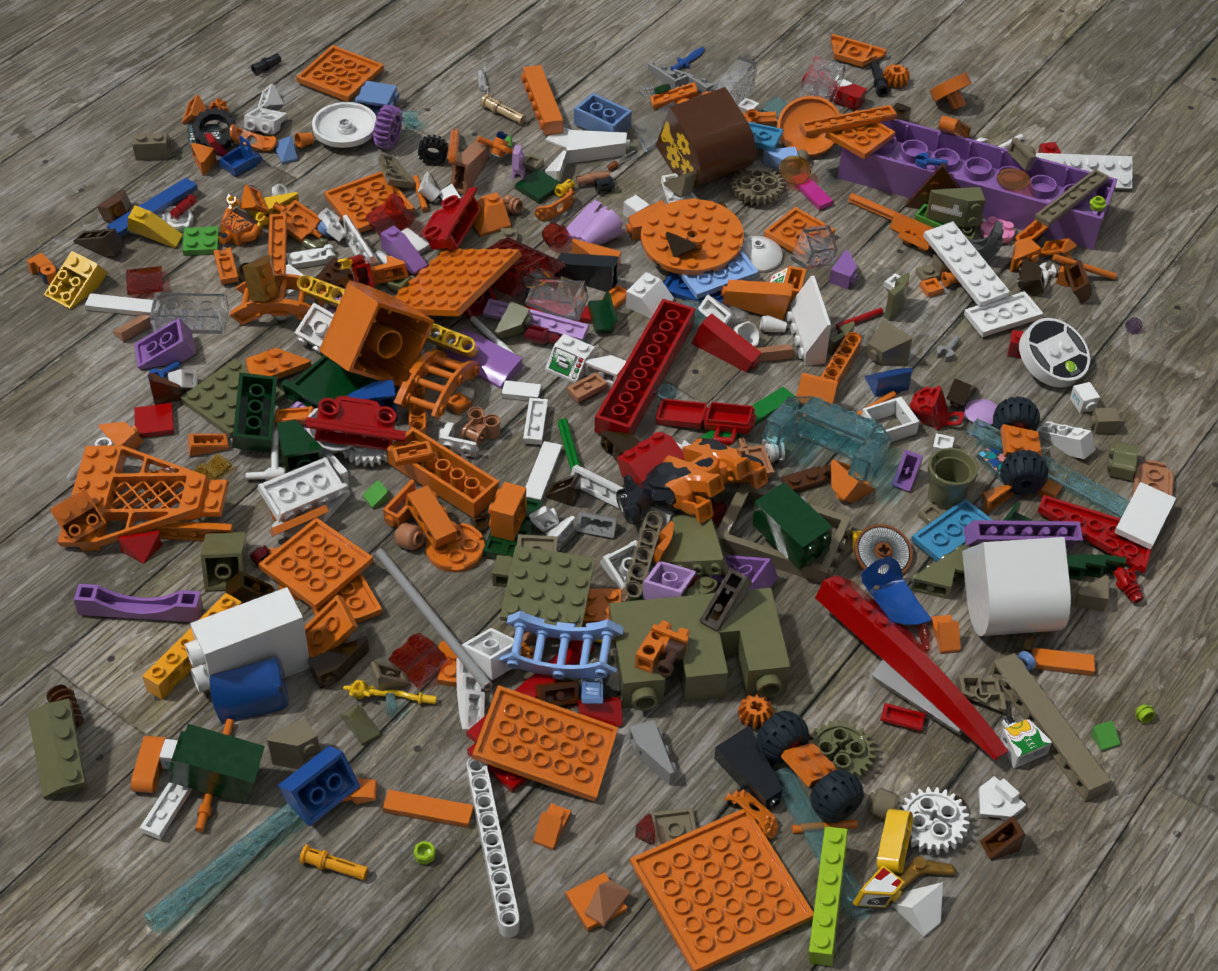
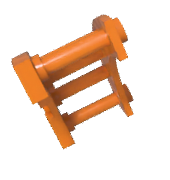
M286 273L275 274L279 288L277 298H272L266 302L249 301L250 295L245 281L236 287V290L243 294L241 305L231 310L229 316L242 325L261 318L264 314L286 317L289 314L298 316L299 320H303L312 305L304 302L306 295L297 286V280L301 276ZM306 283L304 288H308L310 283ZM286 289L299 291L298 300L285 299ZM322 289L320 294H324L326 289ZM318 300L317 305L323 308L324 302Z
M439 349L427 351L410 369L409 374L411 376L407 382L403 381L394 403L405 409L411 403L432 410L431 416L440 420L446 411L447 402L457 387L465 380L470 379L474 381L475 376H478L480 363L476 361L463 363L448 358L447 352ZM442 366H444V367H447V368H450V369H453V370H456V371H455L454 373H451V372L442 370L441 368H442ZM431 373L449 380L443 386L422 378L426 374ZM420 385L441 394L436 404L412 396L415 388Z

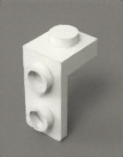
M446 422L444 429L441 428L439 432L440 444L456 454L476 458L477 443L454 438V423Z

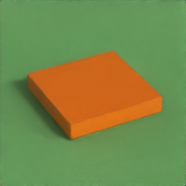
M605 872L565 892L566 898L587 932L600 926V924L587 917L585 912L599 884L610 881ZM624 902L610 920L627 912V906Z

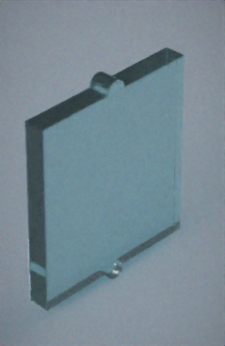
M776 96L770 102L768 101L761 108V111L776 112V118L778 119L781 111L789 102Z

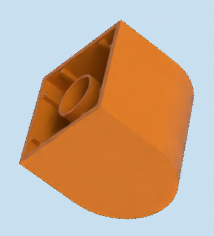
M348 281L319 350L349 372L380 381L393 379L394 385L401 387L403 381L407 382L411 375L409 371L420 355L434 320L385 292L362 283Z

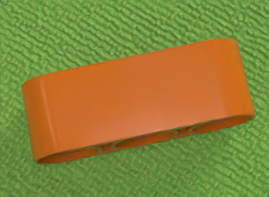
M144 736L131 779L132 792H156L162 772L159 756L165 739H168L167 737Z

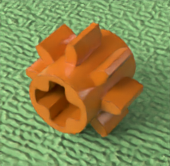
M216 98V102L211 101L209 106L210 109H224L225 112L229 110L226 105L227 101Z

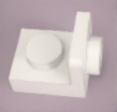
M546 505L529 515L530 520L542 532L559 524L557 510L555 508L549 509Z

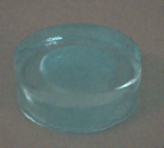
M663 384L658 389V397L661 400H674L676 398V388L671 384Z
M386 693V714H394L396 712L395 694Z

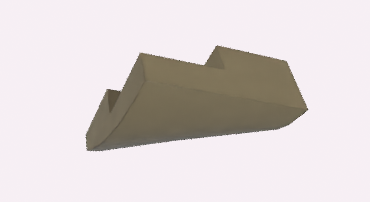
M960 674L958 676L956 686L966 698L1002 712L1006 711L1004 693L1000 690L998 678H980V674Z

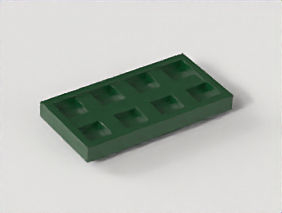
M527 498V514L514 541L491 536L490 531L483 548V556L496 558L497 555L513 557L515 545L517 546L518 534L532 535L535 524L530 520L529 515L542 508V501Z

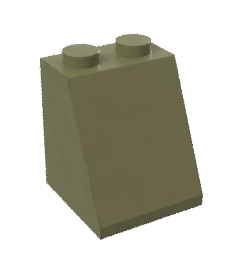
M246 532L205 534L201 551L205 591L226 590V582L240 571L246 573Z

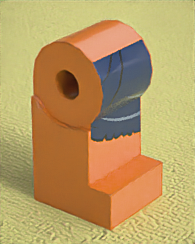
M42 252L26 260L29 272L32 275L38 273L42 277L43 283L50 285L57 275L56 268Z

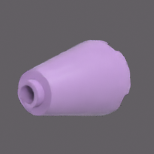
M603 206L579 235L578 240L600 246L623 235L625 228L622 230L623 222L612 209L608 211L606 209L607 206Z

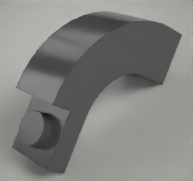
M996 221L986 238L980 240L968 239L984 260L992 258L1001 248L1004 233L1002 222Z

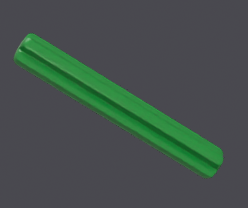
M564 418L558 420V427L572 472V468L575 465L580 467L581 465L568 420Z

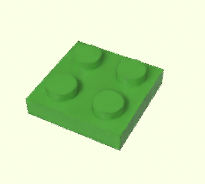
M219 227L184 228L183 256L214 254L213 250H217L219 246Z

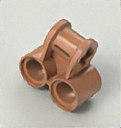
M480 407L469 409L468 423L461 432V438L476 442L477 446H479L486 437L495 439L500 436V418L497 415L489 414L485 416L484 410Z

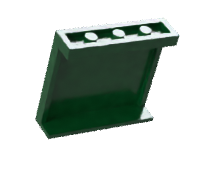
M323 355L293 382L285 379L281 383L282 391L286 393L287 399L294 403L299 401L306 407L313 406L316 409L319 402L324 398L335 400L339 396H347L380 380L349 372L326 355Z

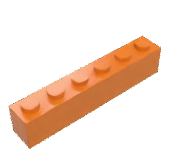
M542 66L523 67L521 82L524 83L525 92H528V100L531 102L532 111H535V118L539 120V129L543 131L544 136L563 133V118Z

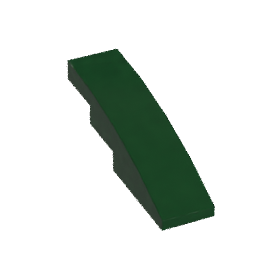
M1095 554L1067 555L1069 579L1081 581L1083 575L1101 578L1103 573L1114 574L1113 572L1118 567H1125L1126 557Z

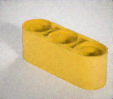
M888 809L877 856V869L884 865L891 872L902 873L913 825V813L911 811Z

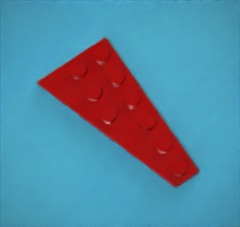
M1043 495L1038 513L1052 521L1080 522L1083 539L1113 556L1126 557L1128 565L1145 573L1152 548L1148 549L1114 533L1121 520L1120 518Z

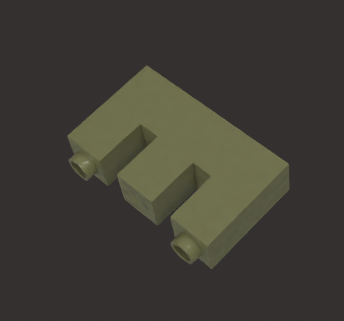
M771 588L748 590L742 602L718 631L699 621L715 593L609 603V620L624 627L623 635L614 637L611 640L622 708L634 707L636 710L646 711L654 708L657 704H664L665 676L660 675L656 667L652 674L635 667V655L653 625H658L662 620L670 622L672 631L678 632L679 628L682 627L690 631L686 654H684L681 660H675L684 702L725 698L728 679L725 656L737 655L746 695L758 694L761 697L771 698L787 691L790 663ZM661 654L660 658L656 663V666L660 660H665V655Z

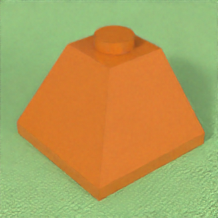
M497 192L482 196L477 201L481 211L472 226L480 237L501 231V228H511L505 204Z
M836 459L831 461V487L836 492L835 496L842 502L854 503L876 489L851 465Z

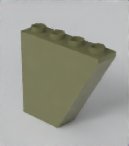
M686 513L674 514L671 521L674 523L673 536L661 561L697 571L696 576L726 575L729 571V566L713 519L710 518L701 524L697 521L696 516ZM652 560L651 563L655 567L657 563Z

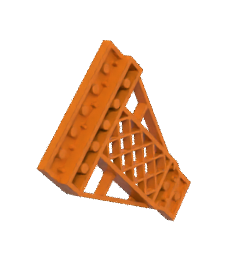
M123 445L85 446L71 495L85 488L106 523L72 544L61 529L57 543L60 547H80L82 551H101L102 546L119 541V536L143 533L180 520H194L200 517H221L229 483L227 480H208L206 475ZM127 455L143 461L139 473H122ZM150 464L176 473H148ZM183 486L184 490L176 495L174 492ZM126 487L130 489L123 495L119 494ZM147 487L148 490L140 496L137 494L141 489ZM162 487L166 488V490L159 495L155 493ZM172 494L173 498L164 503L163 500ZM133 495L137 497L130 503L126 502ZM154 495L155 498L146 504L144 500ZM124 503L125 506L123 508L115 509L120 504ZM140 503L144 505L140 509H133ZM158 503L162 504L159 508H153ZM176 503H180L178 508H171ZM109 521H127L124 530L105 535ZM135 521H148L134 526Z

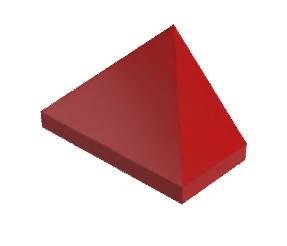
M159 530L118 537L122 553L142 564L162 546Z

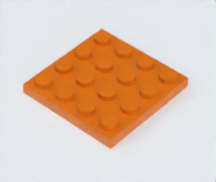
M332 45L296 76V81L349 102L360 92L361 87L364 86L366 81H372L384 70V64Z
M382 171L324 192L325 199L343 220V215H347L360 233L415 213L413 205L398 187L387 185Z
M316 517L261 561L259 569L317 610L374 561L371 555Z

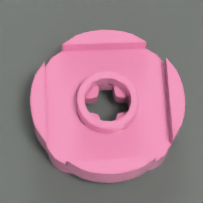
M991 216L982 223L980 236L982 235L986 238L996 221L1003 223L1002 243L1007 242L1009 244L1013 240L1015 230L1012 222Z

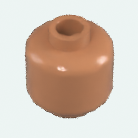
M403 523L394 533L395 542L398 547L413 551L424 543V533L421 527L417 525Z

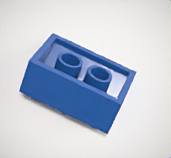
M328 746L281 782L278 787L286 802L308 826H311L358 789L360 784L343 751Z

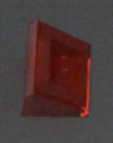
M647 814L636 825L635 832L636 838L649 845H653L655 841V829L651 814Z

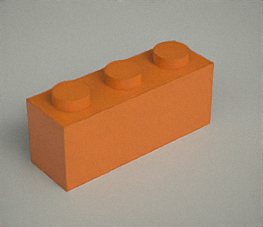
M428 485L408 493L406 506L434 550L455 541L457 526L448 518L447 511L438 502L436 493L431 491Z

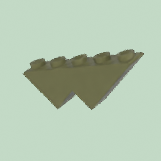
M966 543L959 545L950 554L943 555L936 563L929 564L922 572L915 573L910 580L913 583L911 591L949 599L952 582L965 584L962 551L973 546H966Z

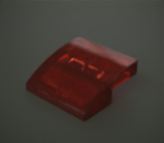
M162 266L126 270L127 295L163 291Z

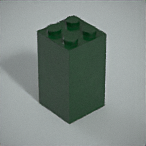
M785 482L754 502L752 525L799 570L805 566H810L815 559L825 556L829 552L833 526Z
M188 724L186 731L180 732L167 772L171 774L169 782L246 804L256 779L265 746Z

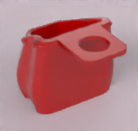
M939 385L935 388H930L929 386L922 388L913 395L909 405L911 411L921 423L938 430L942 429L943 426L961 425L964 418V412H948L945 396ZM952 416H959L957 421H949Z

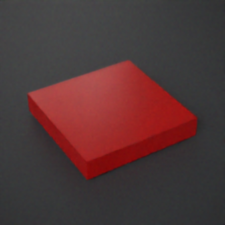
M172 403L134 407L135 427L141 432L139 435L141 438L174 434Z

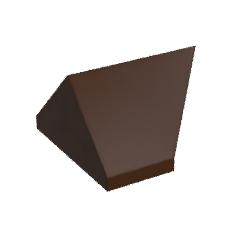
M151 372L148 374L154 405L181 401V385Z

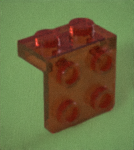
M395 192L389 195L385 203L366 215V220L380 238V233L390 227L395 226L400 231L411 227L415 220L413 212L406 208L403 199L397 196Z
M421 633L410 636L407 642L401 648L394 650L392 656L389 657V661L402 670L416 688L448 661L435 642Z

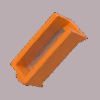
M411 479L383 509L384 521L389 526H394L398 529L401 524L405 523L412 516V513L406 506V498L408 493L416 490L414 480Z

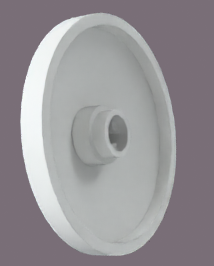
M353 102L334 103L322 108L315 114L312 120L313 134L320 142L332 147L347 148L358 146L373 137L376 115L371 109L362 104Z

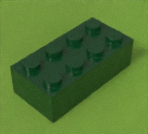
M239 372L232 448L270 452L277 377Z

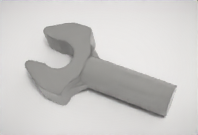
M954 336L947 346L939 345L936 351V358H939L941 354H946L945 362L951 361L955 354L952 350L959 343L960 338Z

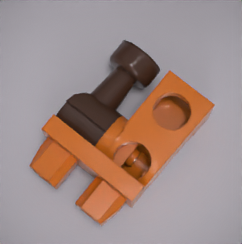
M664 620L658 625L654 624L635 655V667L651 674L656 667L660 675L665 677L671 676L674 670V661L681 660L688 650L690 631L683 627L679 628L678 632L672 631L670 622ZM661 654L665 655V660H660L656 666V663L660 658Z

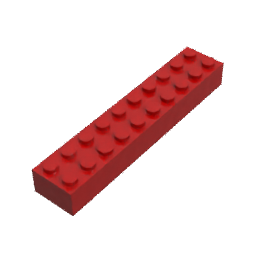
M662 298L595 415V433L601 434L603 431H613L634 435L695 323L696 308Z

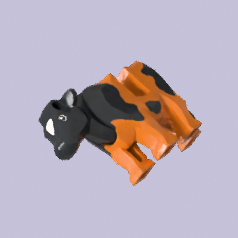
M708 438L696 439L691 445L682 447L685 460L669 455L666 456L663 463L656 465L639 486L635 484L630 475L624 476L625 488L619 489L616 492V500L619 510L622 511L623 517H625L626 522L629 524L639 523L641 518L646 517L654 505L668 511L683 512L696 516L697 521L702 524L713 517L711 500H706L707 497H713L722 492L724 484L747 482L756 490L768 483L766 467H764V463L759 458L740 453L738 449L731 448L717 440Z

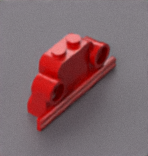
M477 187L468 188L463 198H458L457 195L447 197L441 203L443 208L433 213L422 233L432 250L446 247L448 250L458 249L481 211V207L474 196L478 190Z
M339 396L335 400L324 398L318 404L317 418L306 417L305 428L316 429L314 437L316 441L387 451V448L392 445L393 440L405 442L406 431L394 429L396 412L387 406L380 407L378 402L369 399L352 398L349 396Z

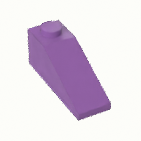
M392 226L380 233L382 249L390 256L404 261L407 270L415 275L423 268L428 267L407 236L398 228Z

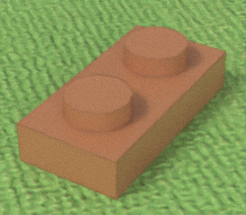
M595 372L568 386L567 393L579 403L607 388V382Z

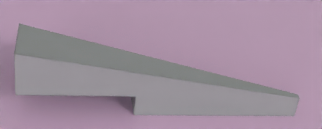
M654 62L648 63V70L664 84H670L671 90L695 82L699 96H701L702 93L715 91L719 87L718 82L710 83L707 82L706 78L700 80L695 78L693 74L676 69L671 71L667 69V66H655Z
M884 660L880 662L871 674L875 682L905 699L914 708L926 713V715L957 734L961 735L963 733L959 727Z

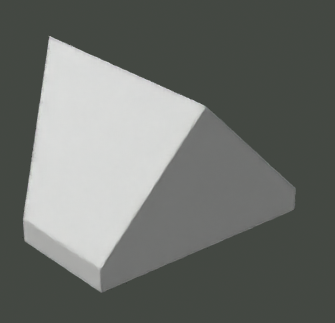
M943 882L908 890L891 905L923 937L927 936L941 923Z

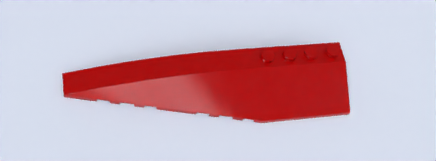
M838 575L823 580L815 596L818 602L994 760L1008 753V749L993 729L948 678L911 631L903 624L892 622L878 603L854 581Z

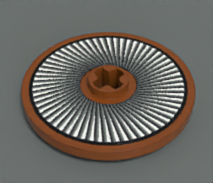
M876 524L865 528L858 535L854 544L855 558L863 570L876 560L892 557L899 562L902 574H904L912 561L913 553L909 540L901 531L889 525ZM881 548L883 549V551L887 552L886 555H884L883 552H880ZM882 565L878 569V574H885L888 570V565Z

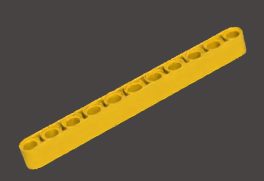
M302 275L297 280V286L303 294L335 307L340 302V300H336V297L343 295L345 290L308 275ZM306 283H310L308 288H304ZM322 289H326L324 294H320ZM433 323L426 342L469 358L474 357L478 353V346L471 337ZM440 332L438 337L432 338L433 333ZM451 338H456L455 343L448 344ZM466 345H473L470 350H464Z

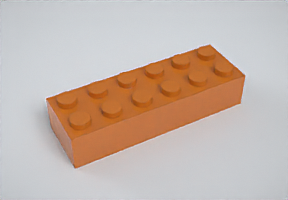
M414 427L406 432L405 442L395 441L387 448L388 463L419 484L423 486L428 485L431 491H434L438 496L472 518L477 517L495 501L498 488L500 489L499 480ZM429 440L434 455L433 459L396 466L391 448Z

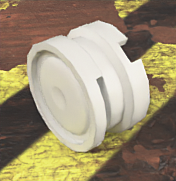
M781 436L765 437L763 445L770 462L774 463L775 460L778 462L784 461L785 448Z

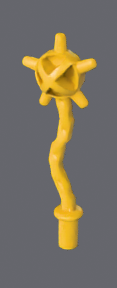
M356 680L350 686H343V690L350 691L349 695L355 699H363L365 696L370 697L371 695L398 696L413 701L416 700L419 705L421 703L436 704L437 696L424 695L422 692L419 695L400 690L380 691L375 689L374 686H368L363 680Z

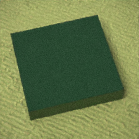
M537 169L523 178V180L517 182L515 189L540 204L555 193L556 186L562 183Z

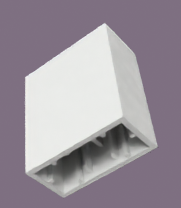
M287 587L190 623L194 640L184 644L193 667L191 674L199 693L210 690V675L244 667L274 657H279L284 669L285 678L310 668L303 617Z

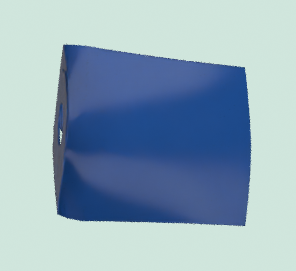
M884 557L874 561L862 572V583L892 622L916 625L932 620L906 584L897 560L892 557ZM887 564V572L879 575L878 569L882 565ZM879 585V590H875L873 587Z
M279 657L210 675L212 702L221 724H225L227 719L238 721L280 711L288 706L287 684ZM280 686H282L283 693L279 692Z

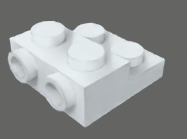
M257 107L244 115V128L252 132L262 131L267 135H274L280 130L281 123L287 120V113Z
M313 303L294 332L298 337L297 340L304 345L308 343L313 345L312 349L322 354L319 348L334 314Z

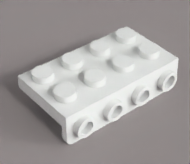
M325 457L261 483L257 489L279 523L284 520L289 521L298 514L310 512L317 506L327 505L329 501L334 499H342L346 495L349 486L347 483L343 484Z

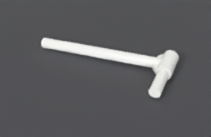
M275 405V408H274V420H275L276 409H279V406H277V405ZM274 420L271 441V468L263 472L246 473V480H271L285 474V469L279 467L278 427H275Z

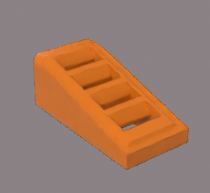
M227 434L188 435L187 446L189 456L229 449Z

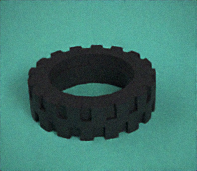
M208 108L204 112L201 111L199 116L195 117V122L192 124L195 141L198 144L212 147L207 138L202 135L201 130L207 122L220 120L226 123L229 129L224 137L217 140L224 148L231 147L234 141L230 137V126L236 124L231 114L225 112L224 109L219 110L218 108Z

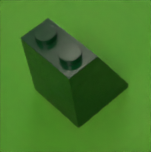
M297 420L277 423L286 473L323 458L321 445Z

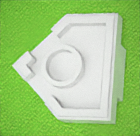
M993 776L979 787L978 790L979 818L988 819V817L1001 818V820H1008L1010 817L1017 816L1022 812L1026 804L1018 798L1020 793L1004 778L999 781Z

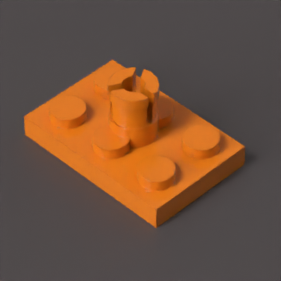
M336 595L304 626L309 658L348 641L347 638L358 628L342 596Z

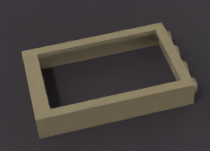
M740 483L717 530L724 552L736 556L770 558L774 568L821 584L823 580L832 577L835 569L833 565L838 564L841 555L839 551L844 550L847 542L845 537L850 536L853 528L850 525L851 517L809 504L830 525L838 529L822 565L813 562L810 566H805L799 570L779 550L730 535V531L746 499L755 502L770 492L762 488L756 490L750 484Z

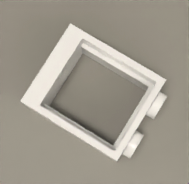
M898 397L863 408L860 424L869 433L870 439L874 440L877 446H881L916 435L919 420L903 398ZM895 414L902 425L881 431L874 421Z

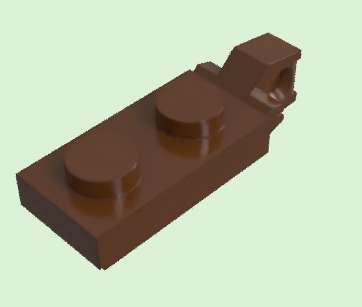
M831 464L822 467H812L782 476L781 482H785L796 493L821 486L828 478H831Z

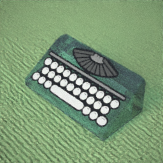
M205 124L201 130L202 135L205 137L206 133H212L216 139H221V124ZM188 125V144H198L193 135L192 125Z

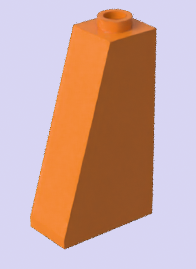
M728 280L727 286L723 285L720 296H724L722 304L764 316L769 315L783 321L794 284Z

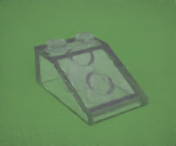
M535 279L525 304L547 314L570 320H580L589 298L585 281Z

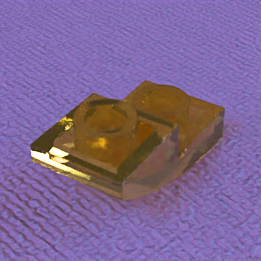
M217 453L206 465L201 462L193 471L206 475L208 480H216L232 467V464Z

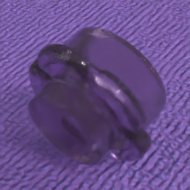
M1133 317L1126 322L1125 327L1127 332L1137 334L1142 330L1143 325L1140 319Z

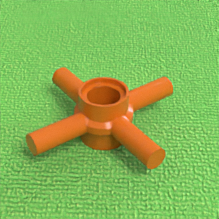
M478 136L476 142L491 147L490 152L498 156L504 157L505 153L510 155L513 153L514 149L508 147L509 142L495 137L494 141L481 136Z

